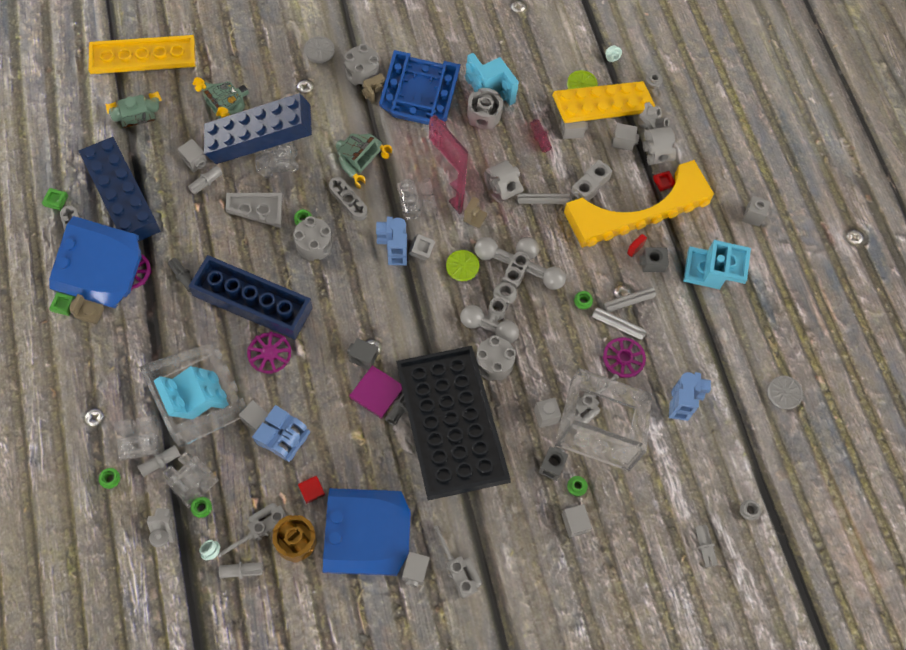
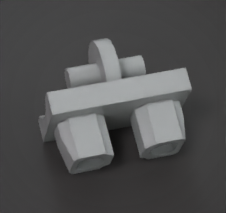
M650 102L645 103V109L639 115V126L649 129L668 127L670 121L667 117L661 118V108L659 106L653 107Z
M156 508L155 515L148 516L147 524L151 533L149 541L154 547H162L168 541L173 543L175 541L173 521L169 518V509Z

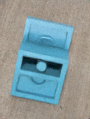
M474 53L467 55L465 79L474 88V92H477L480 88H490L498 92L509 106L516 102L519 81L502 58L499 57L482 65Z
M717 240L712 242L708 250L690 246L687 252L683 282L719 290L726 280L745 284L748 278L751 248Z
M190 366L173 379L159 376L154 380L169 416L193 420L211 407L224 409L229 405L226 399L227 395L221 389L218 382L219 378L214 371Z

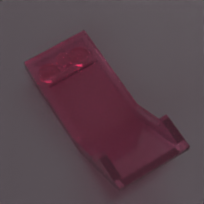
M434 115L429 121V140L458 172V179L450 183V186L456 191V196L450 199L449 203L460 215L463 212L468 151L448 130L445 122Z

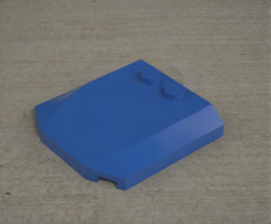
M394 50L379 106L394 118L426 125L447 121L461 64L447 61L440 64L413 58L411 53Z
M73 216L66 225L49 278L50 289L75 297L77 294H80L85 300L116 308L117 304L130 293L142 257L138 245L139 236Z
M329 488L323 573L397 576L409 554L411 511L402 491Z

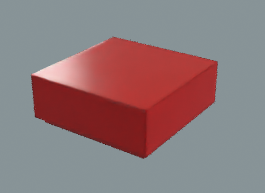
M670 171L653 176L660 192L673 188L676 183Z
M644 234L637 237L630 244L627 254L633 257L644 246L647 237Z
M317 475L298 484L306 504L325 496Z

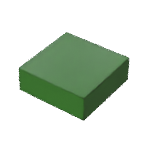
M49 188L42 204L45 207L61 211L69 195L67 192Z
M56 292L49 310L70 316V304L76 297Z

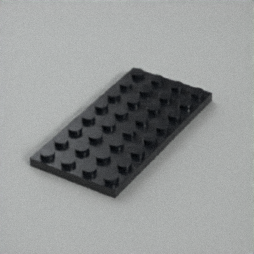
M467 346L396 361L427 500L511 483L473 347Z

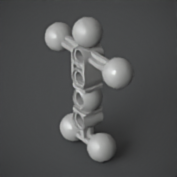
M483 237L475 244L476 255L482 260L495 258L509 265L506 269L505 277L494 288V296L490 301L488 316H484L480 307L469 305L461 311L460 319L467 328L474 329L480 326L495 333L496 336L509 341L511 344L519 337L517 325L513 321L505 320L499 323L498 320L503 319L509 304L513 303L516 299L517 288L525 273L527 272L543 279L544 285L551 290L563 287L566 282V275L560 267L553 266L546 269L529 261L534 259L539 252L537 241L531 237H524L516 244L517 253L515 254L498 248L494 239ZM509 277H515L516 280H511ZM501 292H507L509 295H503ZM499 307L501 311H496L493 308Z

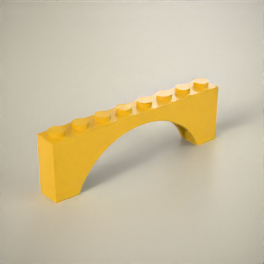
M695 160L678 165L674 174L676 183L672 191L665 199L650 208L636 212H615L602 209L584 198H580L566 203L564 214L581 247H591L600 241H609L614 236L626 235L631 230H640L648 224H657L668 217L671 219L680 213L691 212L694 208L705 207L710 204L714 193Z

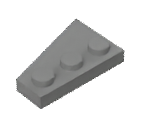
M282 193L226 194L227 213L282 228Z

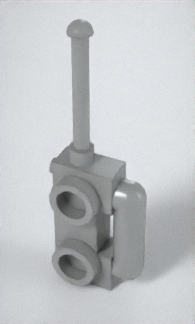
M614 374L596 392L592 394L585 392L583 397H579L578 401L564 411L562 416L573 427L575 425L580 428L584 427L600 413V408L598 407L600 402L596 399L597 395L614 380L618 379V375ZM587 409H589V412H588L587 414H585L583 417H581V415H582Z
M271 503L251 515L248 519L250 524L247 525L251 532L246 537L219 552L218 556L222 557V555L249 539L255 538L256 541H260L265 535H270L278 521L287 516L281 505L277 507L275 503ZM271 514V516H269L268 518L264 519L263 521H259V520H261L262 518L266 517L267 515Z
M434 526V530L448 557L449 562L446 563V570H449V576L453 578L460 597L464 599L478 592L477 588L482 585V581L471 559L468 557L463 559L462 556L454 559L439 530V526ZM464 568H466L472 581L468 580Z

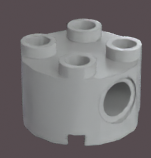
M360 44L345 53V71L348 81L353 85L362 84L363 86V81L379 74V56L367 44Z
M480 88L477 92L471 93L467 108V118L471 126L489 130L496 127L501 119L503 99L498 96V92L490 88Z
M668 126L644 130L646 141L643 142V150L648 152V165L675 161L676 148H673V143L676 142L672 128Z
M508 160L487 168L484 172L488 190H493L494 193L491 195L497 202L500 203L523 192V186L518 178L520 176L519 169L516 166L513 167Z
M308 216L296 226L293 236L297 252L302 258L308 261H314V259L322 260L330 254L332 250V234L326 222L313 216Z
M494 335L480 344L477 349L476 361L481 377L488 381H500L510 375L514 366L516 351L509 341Z

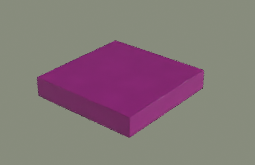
M372 365L349 397L382 419L401 394L402 386L401 383Z

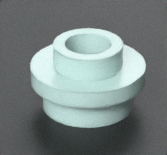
M610 46L605 53L606 59L609 62L617 61L622 55L620 47Z
M213 540L204 542L199 549L201 558L203 560H211L217 557L220 544Z

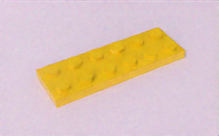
M194 35L89 42L88 70L90 74L196 67Z
M644 81L557 90L552 95L564 123L641 114L647 102H650L655 107Z

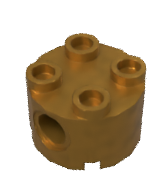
M285 516L278 521L273 529V545L279 555L285 560L294 563L303 561L315 550L317 545L316 532L311 522L304 516Z

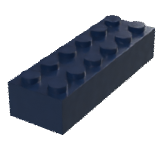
M301 93L204 123V154L215 164H219L311 136V106Z
M114 137L78 150L116 229L138 235V242L161 232Z
M209 255L206 256L188 286L192 296L296 340L313 309L311 298Z

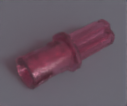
M534 119L530 122L535 135L534 139L538 141L543 153L548 152L552 149V146L547 138V132L544 131L540 121Z

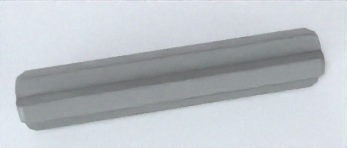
M519 193L517 195V202L519 204H566L571 200L570 194Z
M649 287L603 303V309L607 312L621 309L654 298L656 292L653 287Z
M598 307L595 308L592 314L593 318L640 340L646 334V329Z

